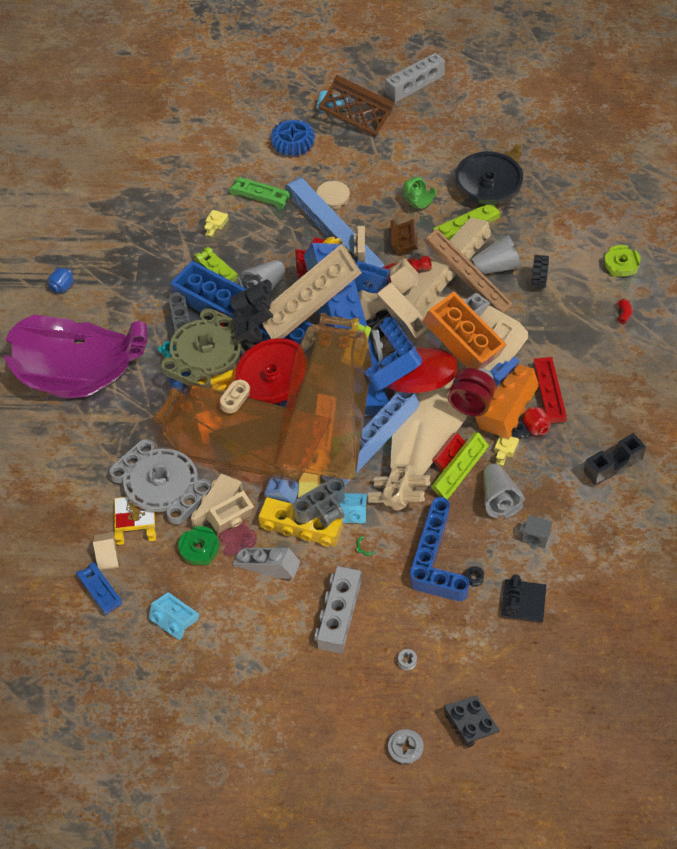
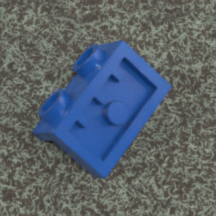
M513 357L509 362L505 361L503 364L499 362L490 370L496 383V388L518 366L520 360L516 357Z

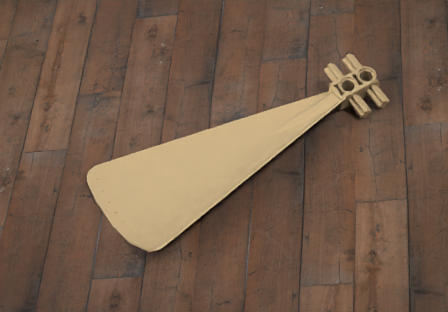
M436 296L423 311L422 317L425 318L428 310L446 297ZM488 306L480 318L492 330L501 318L517 328L506 343L507 345L489 367L488 370L490 371L499 362L502 364L505 361L509 362L526 342L528 331L517 320ZM429 328L417 338H409L415 348H437L425 339L426 333L430 331ZM445 345L440 348L451 353L456 358L458 371L466 368ZM454 379L436 390L416 393L420 403L419 407L392 435L390 464L392 470L390 476L374 477L373 479L375 482L374 487H385L384 491L368 492L367 501L369 503H384L386 506H391L393 510H401L406 507L408 502H422L425 500L424 491H413V488L417 486H430V476L423 474L433 463L432 459L468 417V415L452 408L448 402L446 394L451 389Z

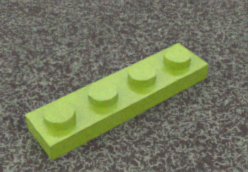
M484 205L433 228V231L438 229L450 240L470 217L490 223L500 218L501 213L494 205Z
M474 432L432 484L431 488L439 497H444L448 500L489 447L479 432Z

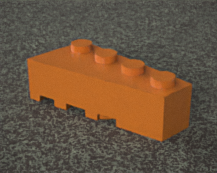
M519 364L496 388L487 413L482 416H475L479 429L510 439L512 429L516 428L519 423V416L524 414L527 402L531 401L539 386L533 368Z

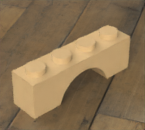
M405 258L390 269L391 283L402 295L406 290L412 289L418 284V272ZM364 290L358 293L365 320H371L378 311L386 309L377 293H369Z

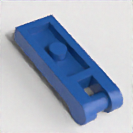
M94 562L90 563L88 568L83 571L79 570L76 572L80 582L85 586L105 615L123 604L121 598Z

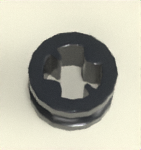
M471 566L466 570L465 576L468 578L470 586L478 587L484 582V571L480 567ZM474 573L478 574L476 579L471 578Z

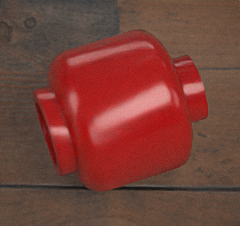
M532 407L524 413L523 423L532 435H544L549 431L552 421L542 408Z

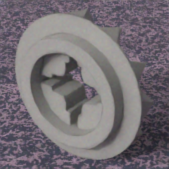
M402 729L395 732L389 739L388 751L393 760L401 764H412L414 761L419 760L423 753V740L415 731ZM408 740L409 747L412 749H408L407 752L403 754V748L399 746H404V744Z

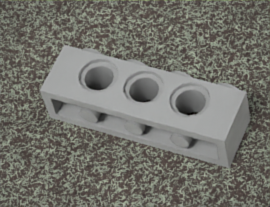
M433 53L385 79V94L394 102H397L445 76V60L437 53Z
M337 566L336 572L331 574V591L326 592V609H322L320 614V622L322 624L315 632L314 640L318 643V649L343 654L362 581L360 570ZM341 589L347 590L346 592H343V593L339 592V590H341ZM337 607L342 608V610L335 611L333 609ZM330 626H336V627H337V628L334 629V630L329 629Z

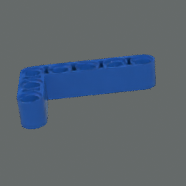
M393 317L385 318L383 320L385 322L382 325L380 323L379 327L395 352L377 362L365 372L366 377L375 390L387 387L422 363V358Z
M438 497L433 500L411 568L410 585L416 591L455 601H464L469 593L468 578L434 568L450 509L449 501L444 497ZM436 582H443L444 584L439 585ZM456 587H462L464 589L458 590L456 589Z

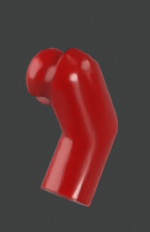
M622 299L617 302L618 308L623 311L618 321L621 324H626L633 314L630 301Z

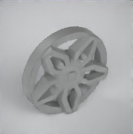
M372 330L370 331L371 341L377 362L384 359L383 343L380 341L379 331Z

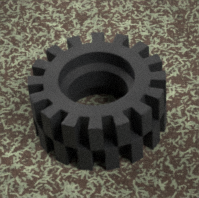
M534 255L531 287L546 288L549 256Z

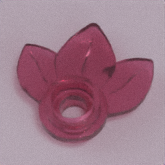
M241 523L233 529L223 531L219 535V539L227 544L223 554L235 555L244 548H252L256 544V533L250 530L249 526L245 523Z

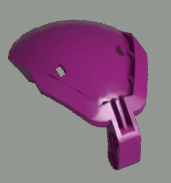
M32 315L19 321L9 331L5 341L12 344L11 357L8 355H4L15 377L32 389L44 391L61 398L86 397L117 380L126 371L130 361L143 355L147 344V325L142 321H135L131 323L129 331L125 336L124 334L101 328L89 322L75 323L70 319ZM74 340H84V343L75 344Z

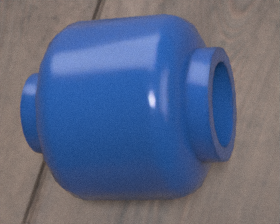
M57 268L48 277V287L56 294H64L74 284L73 273L68 268Z

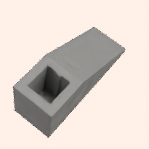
M239 548L233 562L235 567L279 579H294L300 564V560L289 548Z

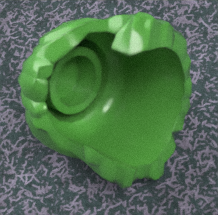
M412 177L405 181L403 195L412 207L424 209L433 203V200L436 198L437 190L430 188V191H427L426 182L422 178Z

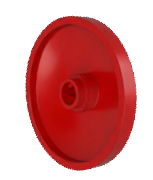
M284 338L265 340L251 347L241 357L235 370V381L244 380L249 384L250 392L247 397L249 401L266 405L279 403L292 397L303 387L309 376L310 362L305 350L292 340Z
M431 347L416 348L422 358L421 365L387 387L405 393H422L436 390L447 385L455 378L458 372L457 360L451 353L442 349Z

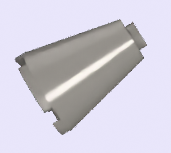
M509 235L503 236L471 259L472 264L482 274L518 269L521 266L518 253L515 251L514 243Z
M273 260L244 270L238 277V285L248 289L268 279L272 283L273 290L285 274V267L282 262Z
M491 464L487 466L483 471L484 499L487 513L494 518L503 515L504 518H508L517 514L523 507V501H525L522 491L500 465Z

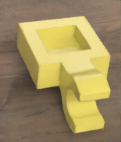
M212 210L205 221L206 225L204 228L207 229L205 235L212 237L216 229L222 230L229 219L228 214Z
M499 436L494 452L498 453L495 464L503 467L507 456L513 458L519 443L518 438L511 436L510 439Z

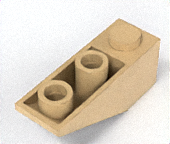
M389 283L377 293V296L390 315L396 320L408 338H417L428 329L422 322L424 318L420 312L392 283Z
M221 473L218 479L213 481L209 493L203 496L198 510L196 509L192 513L193 527L208 524L207 516L209 509L242 492V482Z

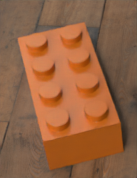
M452 292L429 309L422 321L467 368L483 369L496 359L507 345L455 292Z

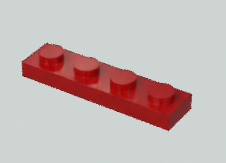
M535 358L533 365L544 411L551 418V423L566 422L567 415L553 358Z

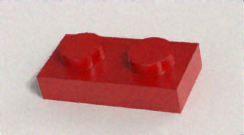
M453 433L432 459L441 472H443L466 443L459 433Z

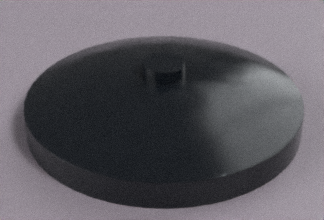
M493 151L478 152L467 156L458 164L455 172V184L458 191L470 201L484 205H496L511 200L520 192L523 184V171L513 158L505 154Z

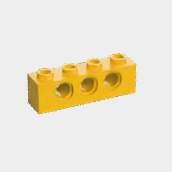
M269 497L266 498L259 514L260 527L267 531H277L285 536H295L304 541H314L326 547H336L343 530V518L334 520L328 527H325L317 517L307 523L298 525L299 522L294 518L293 504Z

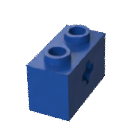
M357 261L356 265L362 272L354 279L357 291L364 290L369 293H378L390 283V270Z

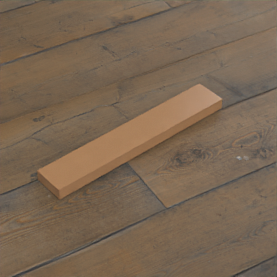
M438 229L425 238L424 242L476 293L490 302L489 306L505 313L513 305Z

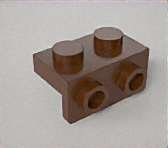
M394 219L390 220L389 233L391 235L390 246L392 250H395L399 256L417 250V227L414 219L397 225Z

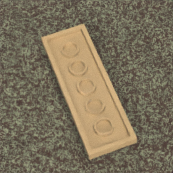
M342 244L271 302L269 311L273 314V318L262 323L271 339L287 336L362 273Z

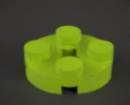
M626 245L613 246L605 254L604 265L613 277L634 275L640 266L641 258L639 253L635 249L634 251L628 249L629 246Z

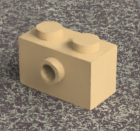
M242 491L209 509L207 519L216 533L219 534L230 527L235 528L243 522L242 520L251 516L254 506L245 492Z

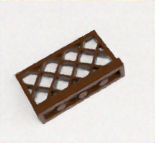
M336 75L333 84L318 109L376 137L386 119L392 113L394 102ZM333 90H336L340 92L341 95L333 97L332 92ZM351 97L356 102L348 104L346 98ZM343 99L345 105L337 106L335 101ZM332 102L334 107L327 108L324 105L325 103ZM365 104L369 106L370 109L362 111L360 105ZM357 106L359 112L351 113L350 108ZM347 109L348 115H341L339 110ZM380 111L385 115L377 118L375 112ZM372 113L374 119L366 121L364 115ZM361 116L363 121L356 122L353 117ZM376 123V130L370 129L368 124Z

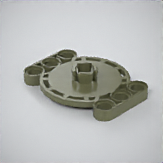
M204 309L200 313V320L189 322L174 333L170 342L171 357L165 358L161 362L162 373L194 389L206 391L211 386V376L224 373L237 362L241 352L240 341L246 340V338L238 341L234 339L235 322L231 317L213 309ZM205 316H212L213 319H211V320H206V319H204V317H205ZM225 322L228 323L229 326L222 327L220 326V324ZM173 345L176 346V351H173ZM236 345H238V350H237V351H235V349H234V347H235ZM168 364H172L175 366L173 369L165 368V366ZM183 372L191 373L188 377H184L181 374ZM206 379L207 383L199 384L197 381Z

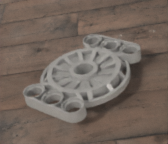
M148 439L137 443L110 468L111 480L115 483H123L125 493L134 505L152 512L167 511L168 521L172 524H181L201 505L203 496L211 490V482L209 480H198L196 467L190 458L176 450L155 449L154 443ZM145 446L151 447V450L148 452L141 451ZM132 458L138 460L135 464L128 463V460ZM190 467L193 469L194 474H190ZM116 471H124L122 476L114 475ZM127 486L131 488L132 493H129ZM201 486L208 487V490L205 492L198 491V488ZM191 498L194 499L195 502L191 505H187L184 503L185 500ZM174 511L182 513L176 518L171 516Z

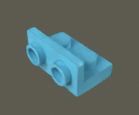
M345 493L344 501L339 504L344 512L343 523H366L367 494Z
M169 592L152 603L149 613L151 621L178 640L183 638L185 629L198 621L199 613Z

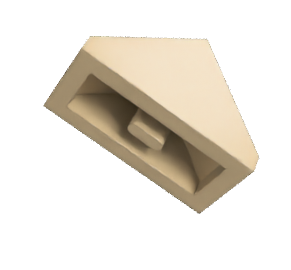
M114 532L94 535L93 546L99 570L105 571L119 568Z

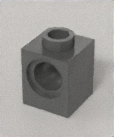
M529 515L527 522H522L520 533L523 534L522 542L545 549L551 532L552 522Z

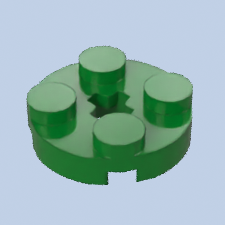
M196 526L189 532L185 531L178 543L182 559L192 565L207 566L211 564L220 548L215 532L205 526ZM199 542H202L203 547L200 549H196L194 545H198Z

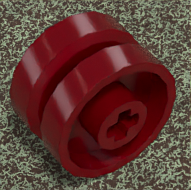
M465 368L459 370L447 396L449 404L458 412L468 416L484 415L490 407L491 399L496 390L495 381L486 372L478 369Z

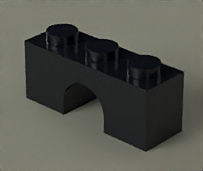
M632 433L618 441L617 447L610 454L606 455L603 451H600L587 458L584 473L597 486L643 460L646 446L635 433Z

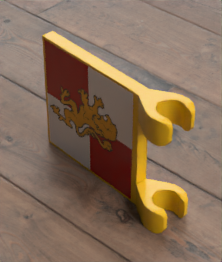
M128 497L114 498V538L116 545L124 544V531L147 529L148 541H156L155 512L141 509L134 505Z

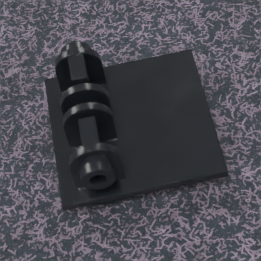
M517 574L512 575L510 579H505L501 617L543 622L547 585L524 582Z
M477 695L443 706L445 718L452 725V729H456V735H459L463 746L467 748L472 747L475 744V740L500 732Z

